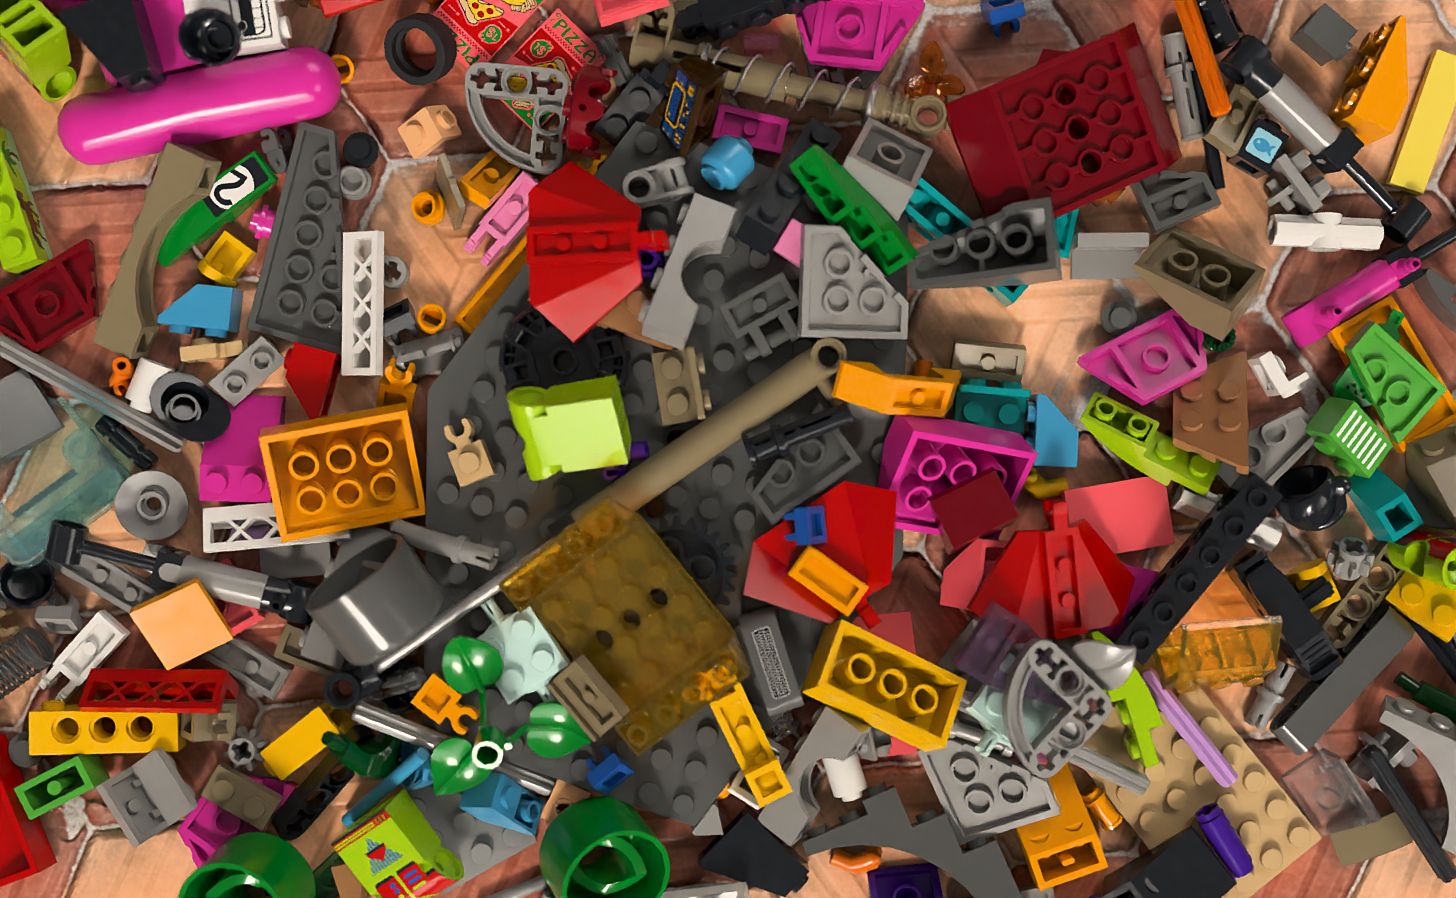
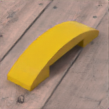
M730 661L697 676V680L760 808L792 792L793 790Z

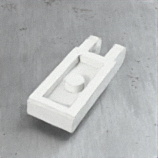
M105 609L100 610L52 663L54 666L40 681L39 686L46 691L54 686L64 674L70 679V682L58 693L55 700H64L66 703L81 686L86 684L90 669H99L131 632Z

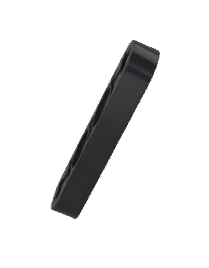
M363 724L356 725L345 733L357 745L375 736L372 729ZM331 751L273 816L272 825L280 838L290 841L300 837L354 777L355 774L345 766L336 773L330 774L335 767L342 764ZM321 791L315 798L307 801L308 797L313 793Z

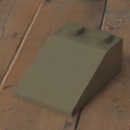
M1176 226L1162 231L1135 262L1133 270L1189 325L1221 341L1224 340L1255 301L1266 269Z
M1456 425L1407 443L1405 474L1456 531Z

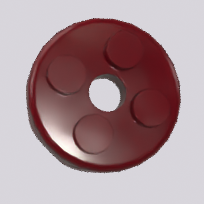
M588 64L582 66L580 72H574L571 83V93L573 94H566L562 112L563 116L568 117V122L564 123L561 143L566 144L570 154L600 160L601 154L594 152L599 149L600 141L592 136L591 131L608 109L602 103V96L607 94L611 88V83L605 77H616L617 70Z

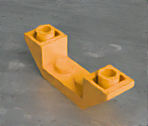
M841 360L831 395L884 414L944 417L953 405L962 372L952 369L930 368L927 377L886 374L872 363Z

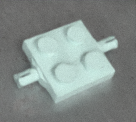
M493 597L481 604L480 607H482L492 624L484 634L476 639L493 645L502 656L504 667L502 675L495 685L507 703L510 704L522 695L535 691L538 692L544 702H559L546 686L556 673L569 666L571 662L533 604L529 603L519 611L506 615L502 613Z
M1010 652L1003 655L965 708L980 722L986 732L975 746V750L977 752L981 751L979 754L984 757L989 756L997 742L1005 744L1013 750L1005 731L1002 715L1004 685L1010 667L1016 658ZM1040 654L1036 660L1047 664L1049 667L1053 664L1050 659L1047 660L1048 657L1045 654ZM1033 671L1028 678L1022 702L1023 724L1030 744L1046 728L1063 703V700Z

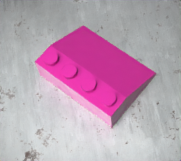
M896 414L884 441L877 487L898 491L896 529L940 535L927 498L993 467L1014 505L1038 453L1020 433L939 417ZM1003 529L983 539L998 540Z

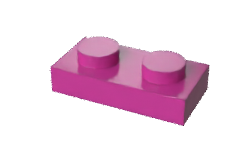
M720 103L712 141H716L723 135H729L734 138L742 137L750 143L755 151L781 156L789 119Z

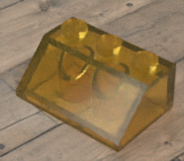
M1281 616L1180 624L1152 654L1162 690L1177 689L1178 693H1187L1197 690L1199 686H1210L1211 690H1219L1231 686L1232 683L1242 682L1244 687L1263 683L1264 677L1274 671L1277 666L1283 623Z

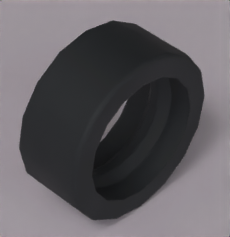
M417 12L396 21L387 31L384 41L385 57L391 70L401 80L411 85L424 86L446 76L453 68L457 57L456 41L451 29L440 18L430 13ZM418 28L432 39L437 56L433 68L424 70L416 66L409 58L405 49V37L409 30Z

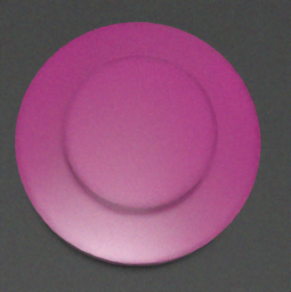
M264 204L262 211L258 209L254 211L250 229L256 231V239L260 240L261 237L270 239L276 211L270 210L269 205Z

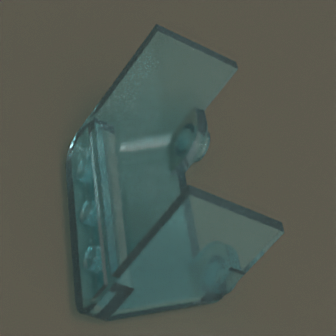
M63 395L56 400L79 427L65 439L62 446L63 455L73 469L13 513L0 502V554L11 564L22 568L33 567L45 559L42 556L52 520H67L88 527L115 507V498L119 487L126 479L132 476L131 472L79 408Z

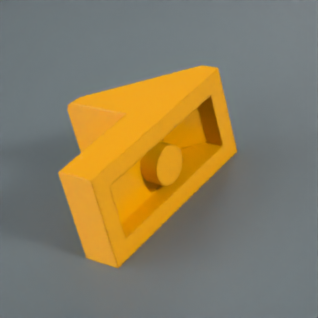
M492 149L459 180L458 188L460 193L485 210L487 208L491 209L522 173L523 169L509 163Z

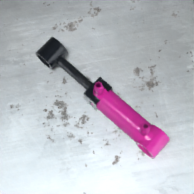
M1456 224L1413 251L1409 249L1407 244L1390 249L1372 260L1371 264L1314 299L1295 307L1281 316L1282 322L1298 348L1305 347L1327 335L1332 328L1396 289L1404 288L1424 276L1425 273L1420 267L1421 262L1456 241Z

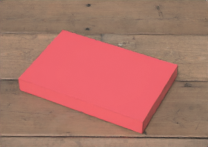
M1149 476L1060 491L1061 500L1067 501L1068 525L1081 519L1087 520L1115 554L1175 544L1166 486Z

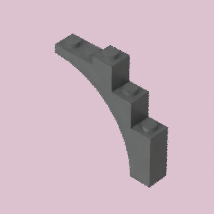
M885 782L866 789L868 796L861 799L867 812L860 814L859 810L856 809L840 816L839 820L841 823L827 828L826 823L813 827L806 831L808 837L802 840L807 856L832 848L857 845L894 848L919 856L945 870L961 883L974 898H1022L999 844L994 837L988 839L987 837H979L966 842L967 848L961 850L944 811L937 813L935 808L926 810L916 815L917 822L911 824L895 786L887 787Z

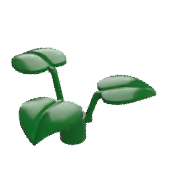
M455 636L448 642L444 651L442 665L445 679L451 688L458 693L464 694L476 688L478 689L480 725L474 746L468 739L460 736L445 738L435 746L431 756L435 795L458 793L485 781L490 775L492 768L501 762L504 749L510 750L513 743L526 731H528L527 742L529 747L542 757H562L582 746L591 744L590 737L559 702L551 701L535 705L530 712L531 723L523 724L506 739L504 733L499 728L487 725L486 690L484 685H492L500 679L504 667L501 654L488 642L467 636Z

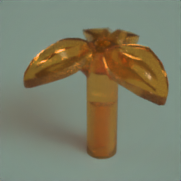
M934 40L930 41L921 52L919 60L921 68L927 75H913L905 84L904 94H910L911 99H914V96L923 97L929 94L931 85H935L940 97L962 95L966 91L963 82L954 74L943 75L947 68L944 54Z

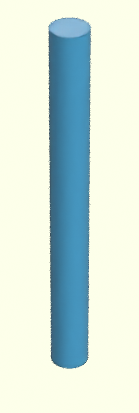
M419 747L346 812L342 816V823L349 827L354 821L368 813L429 759L427 749Z

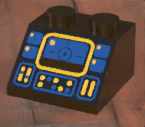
M690 54L678 63L675 62L671 67L667 82L671 84L669 95L664 97L658 113L662 117L659 127L660 132L675 150L685 157L710 135L728 74V69Z

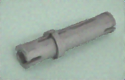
M1184 32L1170 33L1161 37L1167 68L1164 69L1165 77L1170 78L1181 133V142L1200 139L1204 135L1191 71L1194 70V65L1188 59Z
M396 519L390 528L391 531H396L397 533H389V536L400 535L408 545L450 557L453 563L461 564L466 562L492 571L498 560L492 557L493 555H499L498 548L470 541L469 536H452L405 522L402 519Z

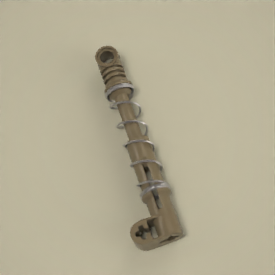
M670 0L669 6L638 16L629 54V65L631 67L639 69L645 67L648 71H653L663 58L673 66L675 62L678 63L690 54L728 69L723 88L731 90L733 96L737 92L763 97L765 103H768L770 99L785 102L787 97L795 98L797 111L803 108L806 101L828 106L830 119L834 118L839 109L859 113L862 126L865 125L868 117L884 125L885 122H889L888 127L893 128L894 124H898L897 129L902 130L903 126H907L906 131L913 132L922 139L936 137L945 126L947 110L945 104L935 96H914L913 100L910 99V94H905L904 98L901 97V92H897L896 96L892 95L893 90H889L885 84L876 83V81L865 91L859 77H855L847 86L831 83L826 69L818 72L815 78L798 75L797 67L792 61L786 65L765 61L761 54H757L753 58L733 54L727 46L716 50L714 44L709 42H701L695 45L675 40L678 32V27L675 23L677 13ZM661 13H664L666 19H660L658 25L662 34L666 35V38L645 33L646 31L656 33V24L653 18L658 19ZM822 73H825L827 81L818 80ZM856 80L859 82L860 89L851 87ZM831 107L835 108L833 114H831ZM930 110L937 115L938 120L931 125H925L919 120L918 115L922 111Z

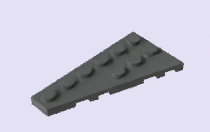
M302 121L299 122L247 329L342 355L344 218L338 132Z

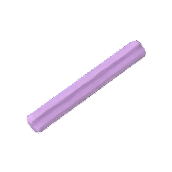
M1147 667L1139 674L1147 685L1158 708L1219 785L1225 788L1232 785L1238 779V774L1155 669Z

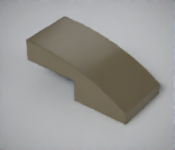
M1394 809L1364 815V821L1329 829L1330 838L1342 867L1387 854L1413 843L1410 833Z

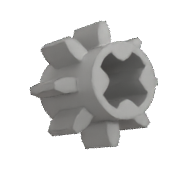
M1346 537L1340 542L1333 541L1331 550L1328 551L1326 562L1328 565H1334V575L1343 580L1353 581L1358 579L1360 575L1368 577L1370 567H1372L1375 553L1367 552L1368 546L1363 540L1356 537Z
M243 725L237 728L236 733L238 737L235 736V739L224 740L229 744V748L223 754V757H229L234 762V770L246 764L247 769L252 771L257 767L256 759L259 761L265 760L260 752L271 741L270 739H263L259 734L260 727L247 732V728ZM244 742L249 744L248 751L251 752L250 754L244 752L246 746L243 744Z

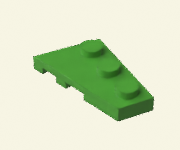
M1368 320L1344 347L1393 442L1399 444L1447 390L1438 379L1376 322Z

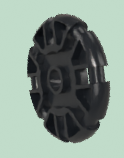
M531 304L511 322L514 325L510 333L502 339L499 351V372L504 374L507 384L504 385L507 393L520 387H539L547 390L551 386L596 379L599 373L606 377L616 375L619 388L626 386L630 371V352L625 350L622 339L625 337L623 332L595 325L588 333L574 343L555 325L547 327L546 317ZM526 332L536 337L530 350L520 345ZM608 342L612 355L601 358L597 345ZM561 351H569L574 357L573 367L565 372L557 370L554 365V358ZM527 365L531 378L520 380L517 368Z

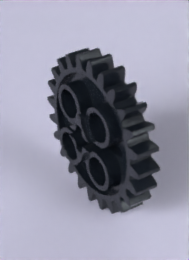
M676 515L673 518L672 526L668 525L664 517L660 518L659 530L650 523L645 525L648 536L646 537L638 532L635 533L633 536L639 545H626L625 549L632 557L623 558L619 562L623 566L628 567V571L619 574L618 578L627 580L629 583L620 592L622 594L631 593L633 596L626 606L638 605L640 609L636 614V618L639 619L647 614L650 616L648 627L651 628L659 621L661 622V631L664 634L670 625H674L677 635L682 633L686 624L692 633L697 631V621H700L705 627L710 626L708 614L710 613L720 618L722 612L717 605L729 606L731 601L724 593L735 592L736 586L727 582L729 578L738 575L737 571L727 568V565L734 562L736 558L734 556L725 557L723 554L730 544L718 545L716 543L720 535L719 531L711 536L706 534L708 529L707 522L702 524L699 529L694 528V517H690L686 525H682L680 516ZM667 540L676 542L680 548L679 557L675 560L667 559L662 553V545ZM650 558L657 559L671 570H675L679 566L684 569L682 575L685 578L704 585L707 591L701 592L685 580L674 583L672 581L674 575L663 568L651 564ZM704 558L711 563L712 573L710 576L700 577L695 573L693 565L696 559ZM653 572L661 577L663 584L661 590L651 591L646 587L644 579L647 573ZM686 590L693 595L695 603L692 608L684 609L678 605L676 595L679 591Z

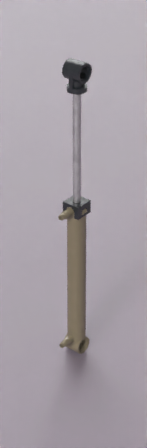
M835 338L818 340L815 344L549 525L548 529L553 534L552 538L438 615L416 637L399 650L372 664L357 666L350 663L331 675L323 687V695L326 701L337 709H346L353 706L387 682L384 670L560 549H563L568 557L576 552L593 574L601 571L602 566L598 561V557L588 543L737 442L742 436L753 431L815 387H818L825 399L833 407L842 404L843 400L831 395L834 385L829 378L838 372L840 361L847 360L845 346ZM830 347L836 351L837 362L834 366L826 367L819 362L818 352L821 348ZM341 679H345L352 684V697H347L340 692L339 682Z

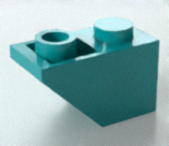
M1378 467L1370 478L1357 475L1348 477L1352 486L1347 494L1376 540L1395 542L1424 523L1406 493Z

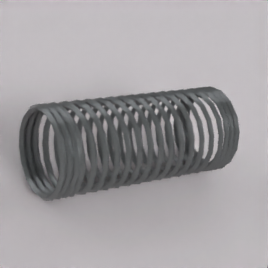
M23 627V629L17 631L15 635H12L11 638H8L6 642H2L0 645V654L4 657V659L0 657V683L2 687L0 686V699L9 695L10 692L19 688L20 685L25 684V681L30 680L31 677H34L41 670L50 666L55 660L54 651L50 643L34 628ZM25 635L37 645L43 659L39 656L35 647L25 638ZM4 649L8 651L10 657L5 653Z

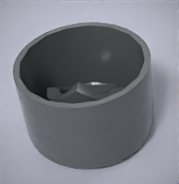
M393 535L363 549L332 572L310 595L305 604V609L349 663L363 666L386 658L416 637L438 613L443 602V591L400 535Z

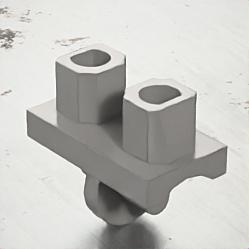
M1298 149L1288 155L1284 153L1277 157L1269 171L1273 179L1266 183L1273 193L1266 200L1269 207L1280 202L1286 212L1295 207L1301 215H1306L1323 206L1321 200L1326 197L1332 188L1321 175L1308 183L1302 177L1300 172L1311 164L1310 158L1303 149Z
M1389 726L1381 730L1374 738L1366 732L1359 736V739L1365 745L1363 749H1366L1371 744L1376 745L1377 748L1383 751L1393 768L1398 764L1404 768L1409 767L1419 758L1414 749L1416 746ZM1359 752L1358 756L1346 768L1374 789L1376 787L1382 791L1361 759Z

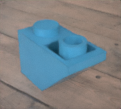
M196 284L158 315L157 323L170 326L169 332L191 335L192 328L205 329L204 336L227 338V332L239 333L243 291L232 287Z
M1045 394L1031 395V401H1026L1025 422L1029 423V437H1024V439L1038 453L1033 465L1077 468L1078 430Z
M490 773L485 781L463 791L459 808L480 821L524 834L535 835L545 801L502 773Z

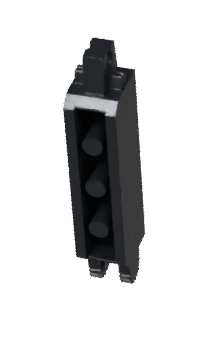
M698 0V3L678 11L675 23L687 39L696 40L697 37L702 38L711 35L714 41L718 39L725 40L736 36L739 31L753 26L761 27L767 25L772 19L779 16L796 14L803 11L806 6L819 1L827 2L831 0Z

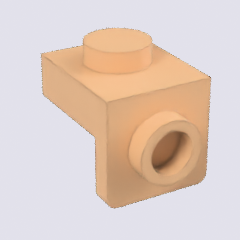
M445 104L422 108L397 129L414 160L424 158L444 141L457 139L462 135L455 115Z

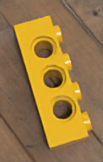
M127 698V701H136V700H138V699H135V698ZM161 699V701H171V700H173V699ZM64 700L43 701L42 706L29 712V755L147 753L158 747L163 748L165 752H178L186 746V739L180 736L181 713L82 712L78 705L65 706ZM140 716H145L151 720L153 725L151 733L140 729L138 725ZM103 717L111 718L116 725L115 733H108L103 729ZM67 718H72L77 722L79 727L77 734H72L66 729L65 721Z

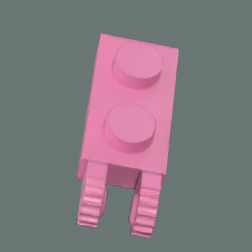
M525 170L522 171L478 223L480 226L464 245V249L471 253L480 246L488 233L497 239L490 249L484 253L480 261L486 268L498 258L505 247L508 248L529 223L528 192L539 182Z

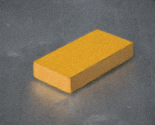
M811 545L806 546L787 573L847 617L869 588V586Z

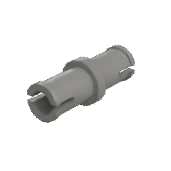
M1275 658L1263 685L1257 686L1255 691L1258 694L1243 721L1253 727L1255 725L1259 730L1265 731L1277 704L1283 703L1285 698L1282 695L1297 668Z

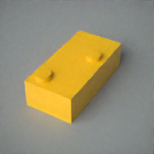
M841 619L825 626L801 692L927 752L946 747L967 680Z

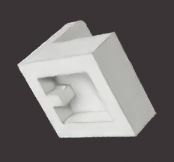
M1271 351L1258 353L1247 360L1267 397L1281 395L1282 398H1287L1302 389L1300 383L1310 378L1306 371L1294 373L1286 378L1284 363L1277 355H1273Z

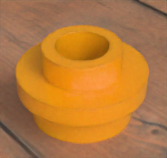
M430 189L423 190L413 198L411 211L420 223L435 225L445 215L446 202L439 192ZM432 202V211L430 213L429 205Z

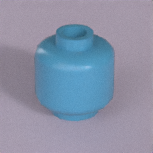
M721 136L701 157V174L703 178L717 190H733L737 188L754 170L755 160L752 155V146L742 137Z

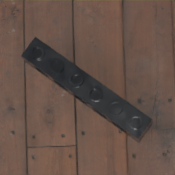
M1249 472L1248 475L1240 474L1131 606L1120 623L1108 634L1107 638L1116 645L1135 646V660L1143 666L1273 510L1283 495L1255 473Z

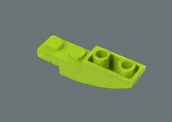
M1097 391L1094 392L1080 418L1083 425L1103 445L1137 470L1165 486H1168L1170 481L1173 480L1205 496L1222 464L1218 460L1214 463L1202 458L1196 452H1187L1173 446V438L1157 431L1160 422Z
M1095 629L1089 630V633L1085 634L1086 639H1082L1101 640L1114 644ZM1133 666L1130 676L1123 685L1114 690L1103 691L1109 696L1111 702L1119 700V704L1115 705V709L1121 725H1126L1130 738L1125 739V743L1131 759H1136L1138 763L1148 768L1160 764L1150 729L1162 726L1163 722L1147 685Z

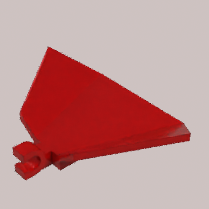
M569 161L533 186L528 192L529 227H526L527 264L529 265L530 303L571 341L576 343L643 283L640 250L670 251L669 235L666 234L665 230L640 232L642 208L572 161Z
M843 481L804 506H824L827 542L810 545L869 586L855 606V610L870 630L879 624L881 620L866 597L890 584L892 579L898 491ZM783 520V522L753 541L743 594L830 624L841 616L842 613L787 574L807 545H796V540L789 541L785 539V534L795 533V521Z
M1059 498L1042 500L1043 511L1049 528L1015 530L967 606L969 610L1017 644L1028 642L1037 637L1060 639L1086 634L1092 629L1118 625L1123 619L1135 577L1087 520L1081 519L1068 525L1067 501H1059Z

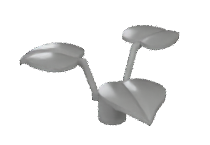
M975 617L973 620V629L978 648L982 655L995 665L998 664L1003 655L1009 652L1016 657L1027 643H1015L980 617ZM1081 635L1060 639L1045 638L1056 644L1102 690L1108 691L1119 688L1126 682L1132 672L1136 657L1135 646H1121L1093 639L1082 640ZM1038 648L1035 653L1039 655L1044 650ZM1062 673V674L1060 675V677H1059V681H1058L1059 685H1060V682H1061V678H1062L1063 673ZM1057 711L1054 714L1050 722L1058 715L1060 711ZM1065 723L1060 728L1059 734L1072 740L1076 735V726L1074 723Z

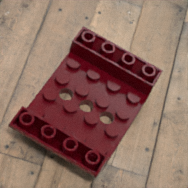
M1134 22L1005 80L945 104L947 123L984 219L1003 211L1002 208L1011 203L1048 197L1052 199L1054 217L1058 218L1167 169L1182 157ZM1061 84L1067 86L1071 93L1070 100L1066 105L1059 103L1056 99V89ZM1073 119H1078L1083 125V134L1079 139L1071 137L1068 131L1069 124ZM1086 153L1092 154L1096 160L1095 169L1091 173L1085 172L1081 166L1082 158Z

